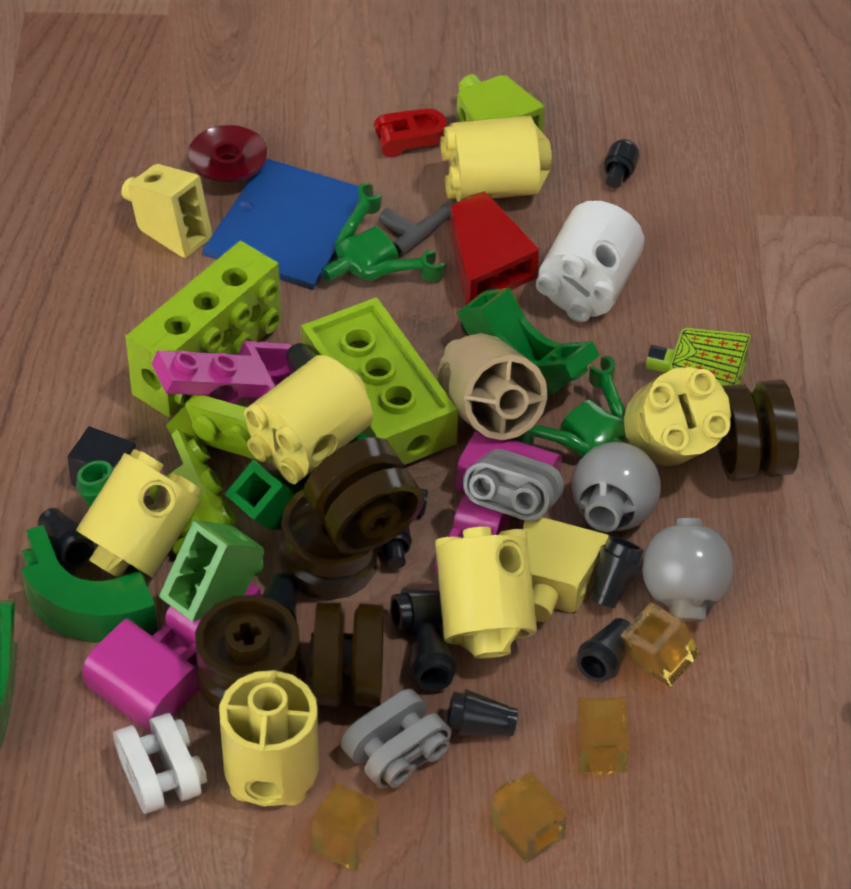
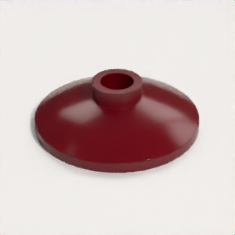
M222 125L209 128L198 134L190 143L188 159L192 169L208 180L224 183L237 182L252 177L263 168L267 160V146L263 138L251 129L236 125Z

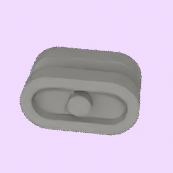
M494 449L486 453L466 471L463 478L464 491L472 502L529 521L544 515L559 500L564 489L562 476L553 466L503 449Z
M406 689L353 723L341 740V748L355 763L367 761L364 770L365 774L378 788L384 789L390 786L395 788L402 785L412 772L427 761L434 762L446 753L450 746L451 728L437 714L425 716L427 704L414 690Z

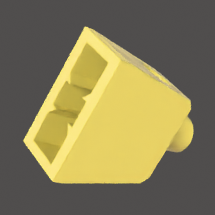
M156 164L138 177H130L124 182L121 190L122 197L132 202L139 229L179 256L187 258L204 245L213 235L199 175Z
M543 517L530 521L524 520L523 529L527 531L536 621H548L554 609L568 613L576 612L594 585L601 545H607L609 535Z

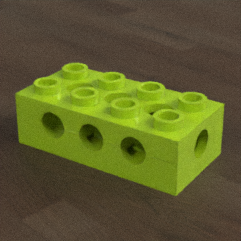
M240 240L130 331L125 337L132 395L171 418L185 406V403L193 395L166 394L151 364L157 350L237 355L244 341L258 342L265 335L273 333L279 326L282 318L279 263Z
M377 297L301 325V343L306 344L317 355H327L339 361L346 368L357 373L362 379L373 412L372 425L365 429L363 433L369 438L379 437L388 440L404 465L457 444V407Z

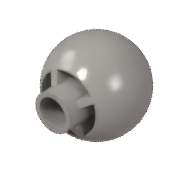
M610 442L596 446L580 459L573 473L571 490L575 506L591 527L602 532L625 531L640 525L653 513L659 501L661 481L657 467L644 451L628 443Z
M678 518L675 519V526L662 529L648 544L643 557V579L653 598L657 602L664 603L669 607L670 621H706V609L718 603L731 586L734 576L733 555L728 544L718 532L709 527H702V519Z

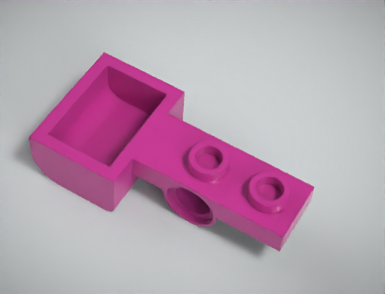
M244 341L237 355L157 350L151 364L166 394L205 395L236 404L241 397H248L253 404L290 376L286 352L294 344Z
M476 430L457 465L455 491L464 493V496L458 505L453 528L448 537L464 538L463 530L473 527H490L492 535H499L500 532L507 530L513 519V516L472 502L464 491L463 478L466 471L486 453L494 449L507 450L547 463L556 468L559 473L561 472L562 456L512 439L498 440L489 438ZM435 559V572H438L437 559Z
M251 582L245 595L262 596L261 589ZM170 606L166 613L165 625L153 636L129 619L123 620L88 655L82 670L85 685L151 733L149 724L151 718L170 713L173 716L200 689L198 669L194 666L197 663L195 631L200 620L192 622Z

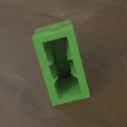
M194 520L159 597L190 621L201 620V617L215 604L234 596H244L253 577L259 575L263 569L264 561L262 557L264 549L231 525Z

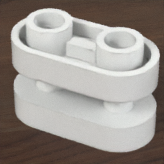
M170 713L151 718L149 720L151 734L139 737L133 725L113 731L118 757L144 814L164 808L163 792L174 789L180 801H185L201 795L200 785L207 783L205 769L198 755L191 757L187 747L190 746V741L183 721L181 719L174 721ZM158 752L166 770L159 774L155 773L148 755Z

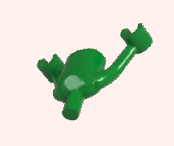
M368 182L362 183L358 188L357 206L344 224L335 242L336 254L339 259L321 268L324 279L327 282H331L350 271L360 279L374 281L390 273L420 269V274L424 280L428 282L440 281L444 277L446 263L442 262L438 265H433L436 260V253L434 251L428 250L424 252L422 258L398 259V251L395 245L377 226L354 235L365 215L378 212L382 203L381 194L370 197L373 185Z
M610 356L602 357L600 362L601 370L594 366L589 367V382L592 386L603 390L611 413L605 411L592 400H587L573 409L561 423V430L535 424L533 428L519 437L510 439L528 445L534 442L535 437L547 439L566 446L581 457L601 444L610 442L625 443L622 440L626 436L624 426L626 411L614 384V359Z

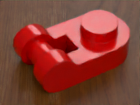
M422 108L380 115L375 119L373 125L376 135L381 138L379 144L383 155L386 157H396L407 149L439 144L441 137H444L446 118L438 110Z

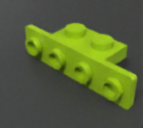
M193 395L166 425L169 434L180 429L191 439L194 437L199 438L205 445L256 459L247 446V441L251 438L243 414L247 407L205 395Z
M180 429L173 432L171 436L183 464L171 473L184 477L200 487L202 491L198 495L201 502L172 546L176 555H178L194 520L226 524L233 527L238 522L235 512L223 500L220 493L224 490L222 481L208 465L207 460L211 458L208 449L199 438L194 437L191 439ZM153 485L148 489L155 503L158 498V489L156 485Z

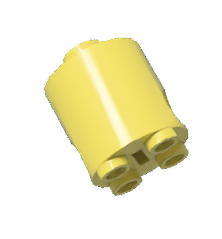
M531 116L450 123L449 127L444 128V137L440 139L442 160H449L450 164L449 175L445 176L447 199L456 198L457 202L483 191L492 199L537 195L552 167L549 139L536 126Z
M316 355L243 411L251 438L247 441L250 452L258 461L265 462L267 460L291 484L299 482L326 457L372 425L373 419L371 403L362 379L353 370L346 368L339 361L327 355Z
M692 367L672 369L638 390L629 401L624 416L626 438L631 445L644 451L654 464L663 467L680 465L716 446L722 437L729 432L731 417L729 398L722 385L710 371L705 369L698 370Z
M136 449L130 455L124 453L76 529L77 532L98 544L89 561L117 578L123 576L129 564L153 578L201 502L198 498L202 491L200 487L174 473H171L169 478L159 473L164 466L162 463ZM156 485L158 498L153 505L146 507L143 501L145 491L149 487Z
M473 527L463 530L464 538L444 537L436 539L435 548L444 642L461 645L471 652L474 658H497L511 654L510 645L513 641L536 634L537 627L526 530H506L500 532L499 535H492L490 527Z
M275 670L254 672L238 679L229 687L219 705L224 777L230 786L232 796L239 801H247L261 806H294L306 798L307 791L313 786L319 772L316 698L308 685L294 675Z

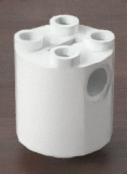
M586 201L575 206L539 268V277L536 280L537 290L541 294L548 296L554 304L565 310L574 321L586 322L590 317H597L609 312L616 303L644 249L645 237L640 225L631 214L611 203Z

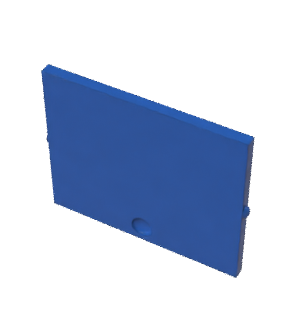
M267 158L263 168L252 176L204 246L203 255L218 259L241 240L279 263L280 280L314 290L323 276L321 268L330 264L336 256L335 242L344 224L357 206L359 186Z

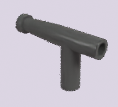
M449 201L441 205L440 209L416 225L389 208L382 210L379 215V221L401 235L393 242L398 251V256L401 257L430 235L445 220L450 218V209L453 204Z

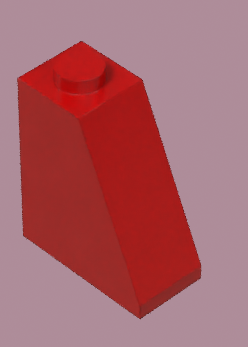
M485 191L463 199L451 206L450 238L465 305L490 287L496 289L510 288V290H513L538 278L540 249Z

